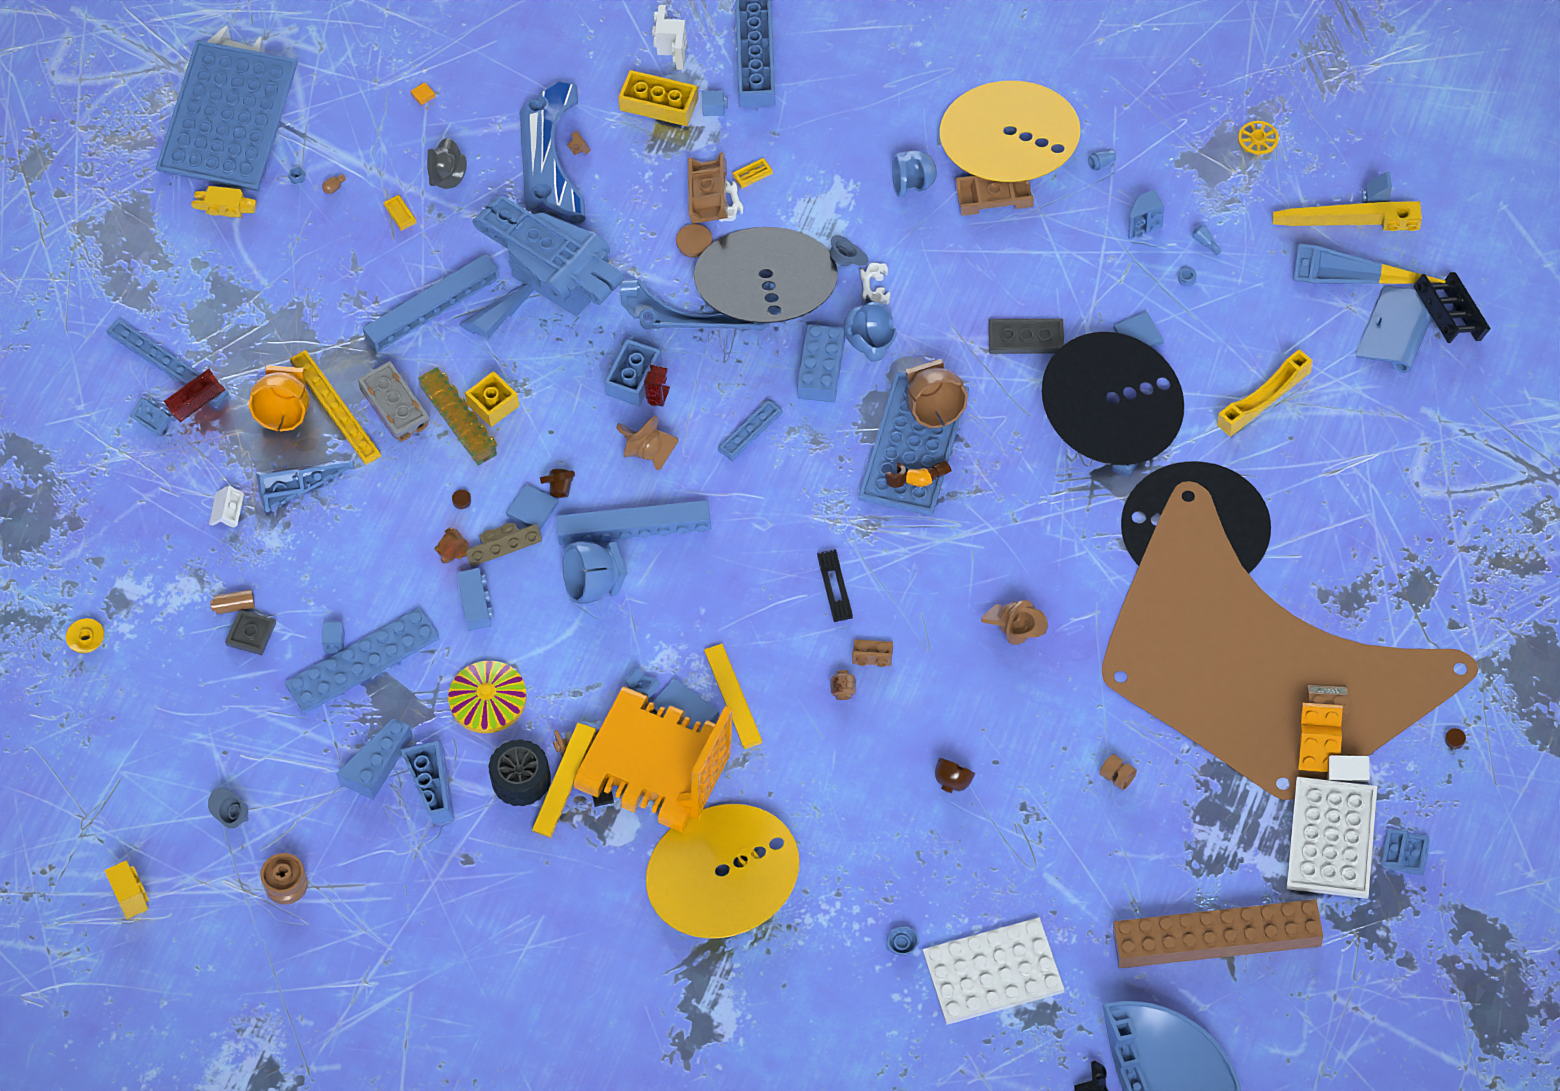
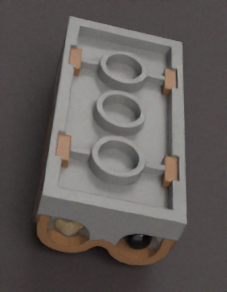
M390 361L358 379L361 392L395 439H398L400 442L405 441L414 432H421L429 425V416Z

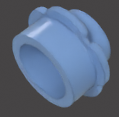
M300 167L292 168L288 174V178L293 184L302 183L305 180L304 177H306V173Z

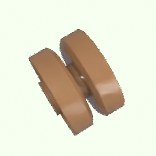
M279 853L269 857L264 862L260 876L268 898L275 903L285 905L292 904L304 896L308 888V878L300 859L289 853Z

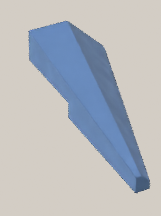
M529 284L521 285L461 322L460 327L472 334L476 332L489 339L508 316L511 317L534 291L532 286Z
M353 461L257 472L258 491L264 511L269 512L271 509L285 504L286 501L314 489L333 477L339 476L340 473L354 468Z

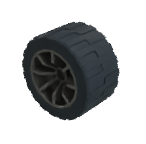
M511 740L503 743L491 755L488 767L494 793L504 803L511 804L512 806L531 805L537 800L539 801L546 794L550 786L551 775L547 757L539 745L529 740Z

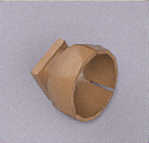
M942 359L906 369L908 382L906 402L913 418L919 424L928 428L943 427L942 423L944 426H947L960 417L966 409L968 393L962 380L954 372L944 368Z

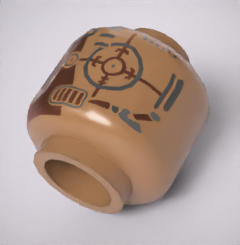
M847 670L837 671V674L830 678L831 694L837 700L851 699L856 693L855 676L848 674Z

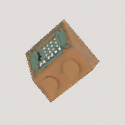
M1307 685V703L1343 705L1341 724H1347L1349 715V693L1347 687Z

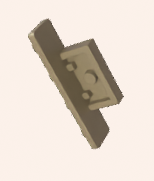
M514 522L506 523L499 528L486 530L483 534H480L479 539L482 544L468 548L465 552L470 566L473 567L542 541L537 524L518 530Z

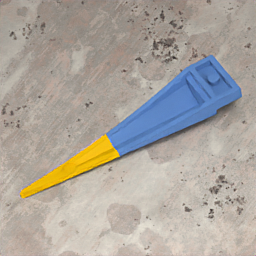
M1299 243L1294 281L1313 284H1415L1422 274L1321 246ZM1427 276L1430 283H1446L1445 280Z

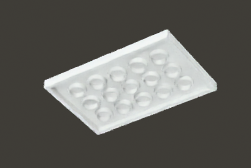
M1297 777L1286 889L1368 899L1377 786Z
M1040 917L923 949V955L946 1025L1064 993V987Z

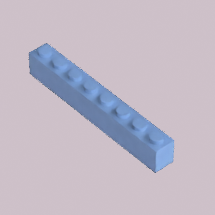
M486 254L475 258L473 262L462 266L458 271L444 277L440 282L429 286L425 291L414 295L410 300L399 304L392 311L384 313L377 320L368 323L363 327L365 339L378 353L498 280V268Z
M708 500L556 516L559 545H569L578 541L607 542L613 539L626 540L632 537L646 538L652 535L665 536L672 533L684 534L691 531L703 532L711 530Z

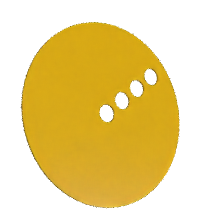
M997 81L965 92L948 107L940 124V140L947 156L964 171L976 177L998 182H1021L1049 174L1062 166L1072 156L1080 139V122L1071 104L1057 92L1042 85L1025 81ZM1011 126L1016 128L1017 131L1013 135H1007L1003 130ZM1024 132H1028L1033 137L1029 141H1022L1019 136ZM1043 138L1049 143L1045 147H1038L1035 142ZM1059 144L1065 149L1061 153H1054L1051 147Z
M725 804L705 808L698 819L690 817L682 833L671 828L656 845L646 871L648 898L659 917L677 931L700 938L714 939L735 936L761 925L784 905L794 889L798 878L799 851L795 839L786 825L776 816L765 810L743 804ZM781 838L784 844L780 849L774 850L769 846L771 840ZM756 847H763L766 853L762 858L756 859L751 855L752 850ZM737 853L738 856H745L748 859L747 864L740 868L733 864ZM725 864L729 866L730 870L727 875H716L715 870L719 865Z

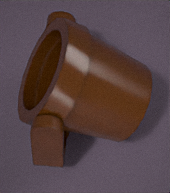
M565 469L550 470L549 475L539 478L541 484L550 483L551 496L566 498L569 496L575 472Z

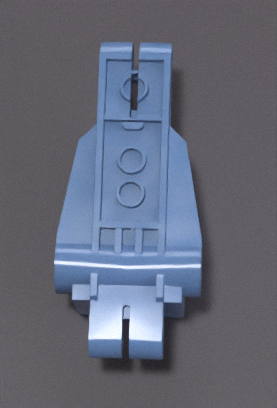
M503 195L495 196L472 221L477 230L508 249L514 278L523 284L531 285L533 290L576 317L590 302L601 305L611 294V291H614L624 280L623 274L609 264L608 254L610 253V247L601 236L545 213L532 214Z

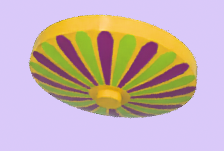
M481 661L467 666L454 678L448 693L449 707L455 720L464 728L477 733H495L508 728L519 719L527 701L526 687L520 674L511 666L498 661Z

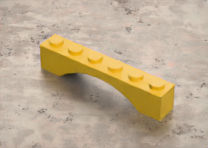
M1300 349L1284 361L1274 375L1259 389L1242 400L1232 402L1218 413L1217 426L1229 437L1233 436L1309 375L1313 360Z

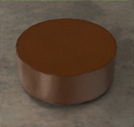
M466 490L454 492L452 495L453 505L458 509L469 507L471 504L470 493Z
M1457 728L1450 729L1445 737L1447 746L1452 749L1463 747L1466 740L1465 733Z

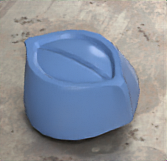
M898 927L889 934L886 949L896 955L907 956L915 951L920 943V938L911 928Z

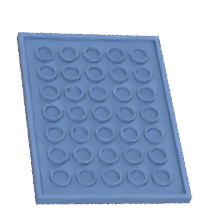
M196 40L156 170L158 172L259 192L298 65L297 59Z

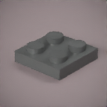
M239 610L225 641L226 646L262 655L275 628L276 620Z

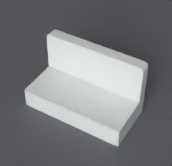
M229 485L217 491L209 524L213 526L222 522L232 528L236 527L244 493Z
M1329 756L1327 780L1337 782H1368L1370 780L1369 757Z

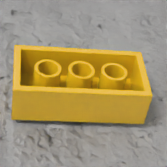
M629 70L618 97L620 111L683 126H688L699 99L698 87L696 85Z

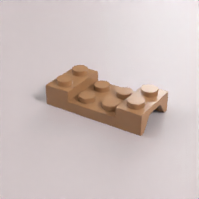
M723 152L719 153L714 161L701 163L693 158H688L689 217L692 224L728 218L725 187L727 161Z
M976 176L956 178V191L961 216L979 214L980 209L1011 205H1015V209L1033 207L1034 198L1031 194L1029 180L998 182Z

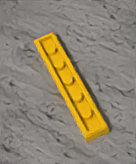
M723 644L704 649L725 705L732 709V722L743 749L762 744L761 736Z
M577 722L533 826V832L552 838L574 786L576 773L597 730L595 728Z

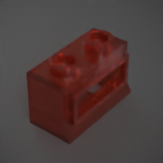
M650 364V371L646 375L644 386L646 399H648L647 402L652 406L663 407L670 387L662 384L666 383L668 368Z

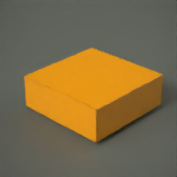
M425 82L410 91L411 95L421 106L436 97L435 93Z

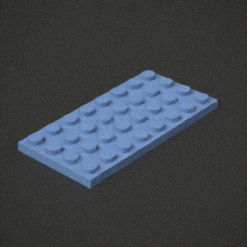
M896 372L861 487L859 501L933 516L944 476L936 477L932 484L925 487H917L905 482L902 487L893 488L887 485L885 472L890 471L893 474H897V463L903 464L907 472L908 469L932 468L933 465L945 460L948 463L962 414L956 421L947 426H944L942 423L943 427L928 428L919 424L913 418L906 402L907 376L905 373ZM965 386L967 393H969V387Z

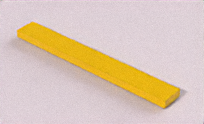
M304 350L291 357L290 362L294 367L304 368L305 383L364 465L381 457L379 450L308 352Z

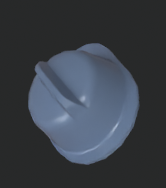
M839 235L831 238L832 247L829 252L831 258L837 264L842 266H850L851 264L864 266L868 263L867 255L849 240Z
M218 788L210 794L208 799L209 812L225 827L236 828L249 820L247 817L248 806L231 790Z

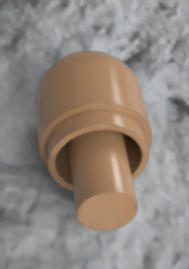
M343 174L337 178L335 176L330 177L323 182V191L327 194L334 193L341 187L340 184L346 178Z

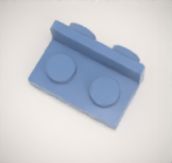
M141 397L130 417L156 435L161 436L169 421H176V418L172 416L173 412L165 407L160 408L158 406L159 403L150 397L148 400Z

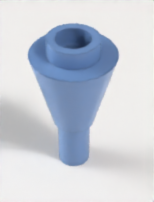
M1200 225L1193 231V238L1210 248L1216 255L1222 252L1206 225L1203 227Z

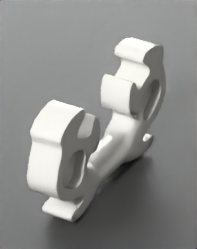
M725 180L726 193L731 195L733 205H728V218L719 219L721 222L734 221L738 210L743 214L744 209L737 194L738 188L735 181H732L731 186Z
M870 263L866 272L861 268L860 277L863 283L862 299L864 303H866L868 298L870 302H878L882 305L889 304L890 292L884 295L885 288H877L875 292H872L870 289V279L872 277L876 281H882L884 279L882 273L888 275V267L885 263Z

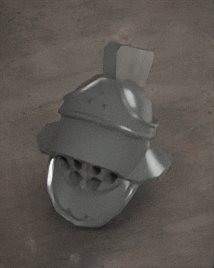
M442 139L436 148L428 149L427 170L429 185L450 189L461 183L467 167L466 157L460 153L457 144L452 139Z

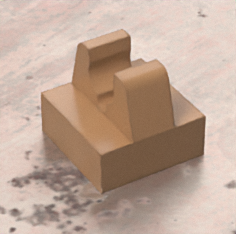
M577 131L571 134L573 139L567 146L574 155L582 151L586 155L591 151Z

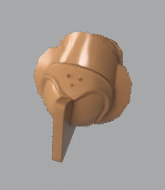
M656 415L638 432L627 428L621 423H618L616 426L617 430L624 434V437L627 439L623 457L637 456L638 458H643V460H653L656 470L662 469L679 439L657 430L659 419Z
M1028 600L1013 601L1004 606L996 604L981 617L982 623L999 625L1002 632L1007 634L1008 643L1013 645L1023 643L1027 638L1042 636L1049 627L1044 613L1036 609L1032 602Z

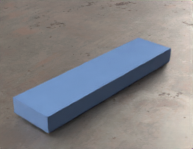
M768 399L718 447V451L733 461L783 413L782 409Z

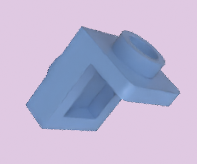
M634 668L625 680V684L629 689L647 695L649 699L660 685L657 679L644 676L638 668Z

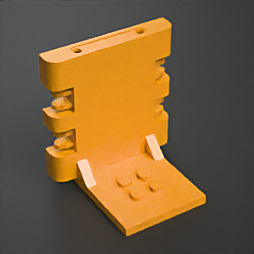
M623 686L576 773L574 788L598 798L604 786V792L609 794L612 787L616 785L618 789L616 790L615 797L621 798L623 794L621 808L633 813L637 810L640 802V807L645 809L650 800L654 801L655 803L651 811L653 813H657L662 804L658 814V823L682 833L690 817L699 818L731 755L732 709L725 706L717 723L706 720L699 733L702 723L697 721L692 730L687 728L691 718L685 717L683 720L685 711L670 705L666 713V708L660 707L656 715L652 714L655 704L652 702L648 704L647 695Z

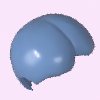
M870 302L864 306L852 308L844 321V333L848 342L873 362L883 359L886 349L895 341L897 334L896 328L893 327L892 315L884 305L878 302Z

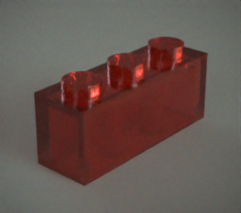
M207 369L164 400V403L172 415L181 423L226 389L217 376L210 369Z

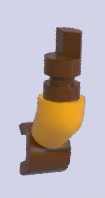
M946 460L933 465L932 468L908 469V472L903 464L897 463V474H893L890 471L885 472V479L887 485L893 488L902 487L905 482L913 486L925 487L932 484L936 477L940 478L952 470Z

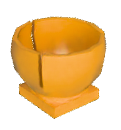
M267 365L265 369L266 375L260 378L251 389L248 403L252 417L265 428L278 431L280 428V432L293 430L304 421L309 407L310 397L305 387L304 368Z

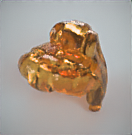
M448 527L445 530L446 534L439 541L438 546L434 548L441 556V562L444 564L453 561L455 558L462 559L466 557L465 550L469 548V543L463 538L461 533L455 528Z

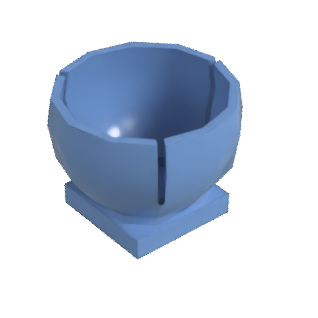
M582 541L571 543L565 548L562 560L563 579L566 591L573 602L578 604L595 602L601 599L608 591L610 596L618 595L628 573L616 542L608 543L606 549L592 542Z

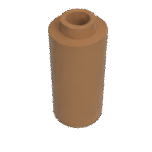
M252 589L215 595L213 600H210L212 612L216 611L217 615L255 608Z

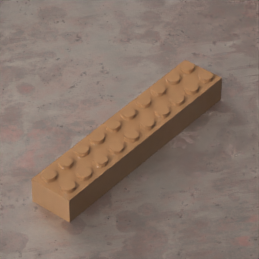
M1317 899L1114 921L1113 936L1119 969L1321 947L1324 937Z

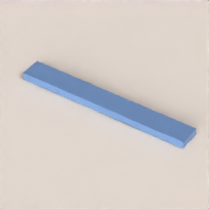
M117 319L106 331L107 335L216 408L229 395L228 391L120 319Z

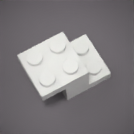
M659 5L658 12L654 14L656 26H653L652 29L657 55H673V63H676V69L684 70L687 48L685 20L667 19L666 5Z

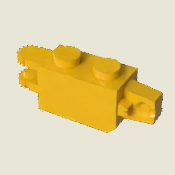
M208 186L207 192L196 191L194 197L198 201L194 200L191 203L193 208L205 210L206 214L213 216L222 215L231 218H241L242 213H255L257 207L256 200L245 198L240 189Z

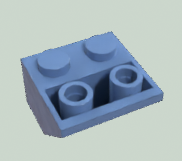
M1155 190L1137 197L1129 217V239L1139 238L1148 232L1157 231L1163 227L1164 204Z

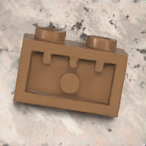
M854 639L852 663L860 666H891L893 642Z

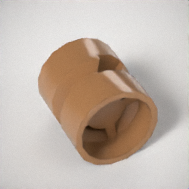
M1112 754L1101 767L1099 775L1108 781L1113 780V784L1123 791L1133 781L1137 769L1128 763L1123 764V759Z

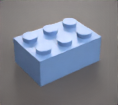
M626 339L604 382L605 394L640 406L662 364L661 350Z

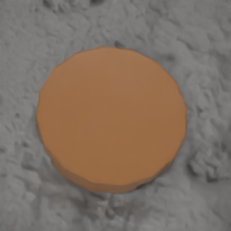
M699 224L683 227L676 237V245L679 251L687 257H700L703 251L713 242L711 232Z

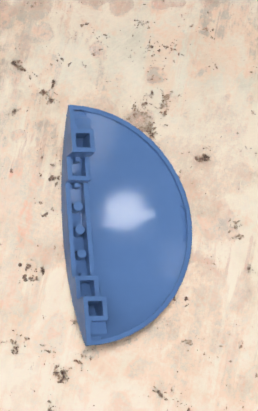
M1121 1001L1103 1004L1111 1053L1123 1091H1241L1237 1074L1223 1049L1203 1028L1189 1018L1169 1008L1145 1002Z

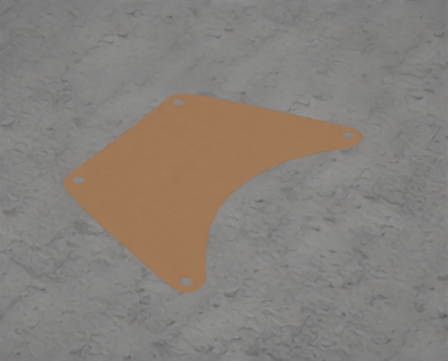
M1191 481L1181 482L1175 487L1160 516L1123 603L1102 664L1103 680L1108 687L1190 738L1253 783L1282 800L1295 799L1297 777L1327 780L1328 772L1298 770L1302 703H1307V685L1348 688L1349 715L1347 724H1341L1342 743L1340 756H1368L1456 694L1472 681L1478 673L1477 662L1473 657L1461 650L1403 649L1365 645L1329 634L1291 614L1268 596L1242 567L1224 532L1210 493L1203 486ZM1191 491L1194 493L1195 498L1191 502H1186L1182 499V493ZM1457 663H1463L1467 667V672L1463 675L1456 674L1454 666ZM1123 671L1127 674L1128 678L1125 682L1119 683L1114 679L1115 673ZM1279 778L1288 779L1290 782L1289 788L1286 790L1279 789L1276 785Z

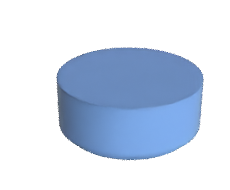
M1183 268L1179 271L1178 281L1181 285L1192 286L1195 284L1197 278L1195 270Z

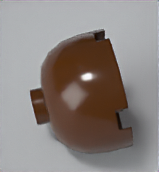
M939 758L935 768V778L942 785L941 789L951 794L953 790L960 792L969 787L976 774L944 758Z

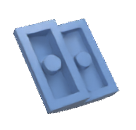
M1388 829L1381 866L1398 872L1424 876L1430 837L1409 835L1408 831Z

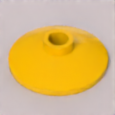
M89 618L75 621L66 632L67 645L77 653H89L96 650L104 640L102 625L98 621Z

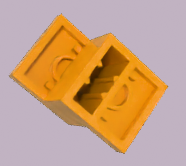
M1302 703L1298 770L1329 772V756H1340L1343 705Z

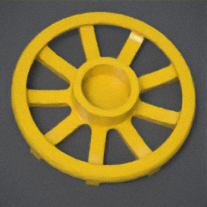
M1264 121L1249 122L1240 129L1238 134V143L1245 152L1256 154L1257 156L1273 152L1279 142L1277 130L1271 124ZM1254 124H1262L1261 129L1256 130ZM1250 125L1253 132L1250 133L1244 129ZM1266 125L1272 129L1267 133L1264 132ZM1243 133L1250 138L1242 139L1241 135ZM1274 133L1276 135V139L1266 138ZM1245 142H1252L1248 147L1244 144ZM1265 142H1271L1274 144L1270 147ZM1254 145H1257V151L1252 150L1251 148ZM1260 145H1263L1266 150L1261 151Z

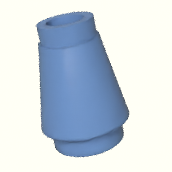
M1113 150L1092 153L1088 157V163L1092 170H1100L1116 161V154Z

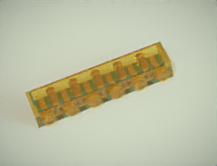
M436 367L418 377L420 388L475 463L479 466L496 456L497 443L495 439L487 435V429L483 424L478 423L475 412H470L466 400L459 397V392L455 385H450L446 373H441L439 368Z

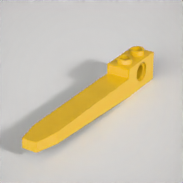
M1420 201L1291 208L1275 211L1272 215V224L1383 225V231L1420 230L1422 222Z

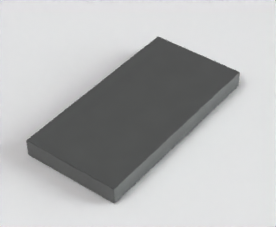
M989 319V354L1056 353L1064 345L1063 319Z

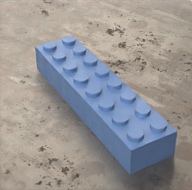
M736 0L740 107L776 106L771 0Z

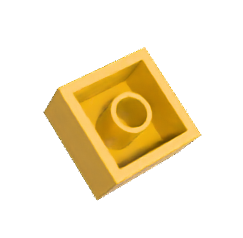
M494 371L465 392L467 405L490 427H493L520 406L518 394Z
M127 860L104 870L126 920L149 910L146 904L149 899L134 866L129 867Z

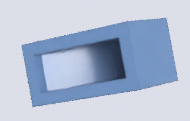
M1385 172L1366 183L1365 191H1362V202L1390 201L1392 190L1390 172Z

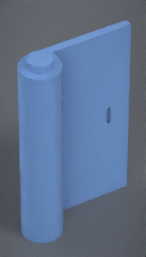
M1384 286L1356 353V358L1392 362L1393 367L1402 373H1407L1411 370L1432 319L1416 290Z

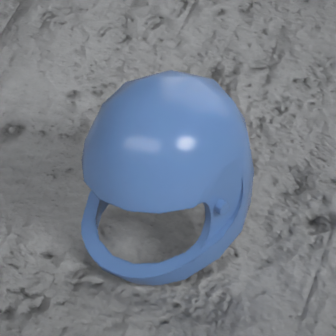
M913 150L903 151L893 156L892 178L895 193L898 197H905L906 190L915 189L922 192L935 182L937 170L930 155L922 151Z

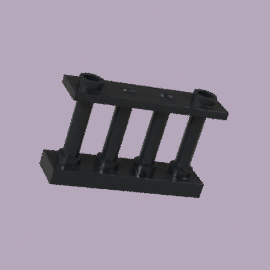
M1450 272L1445 278L1446 283H1430L1427 276L1422 274L1413 287L1447 343H1451L1458 333L1467 332L1472 334L1475 341H1482L1491 328L1457 273ZM1435 290H1444L1448 297H1439ZM1444 304H1453L1457 311H1448ZM1462 318L1465 325L1457 326L1453 319Z

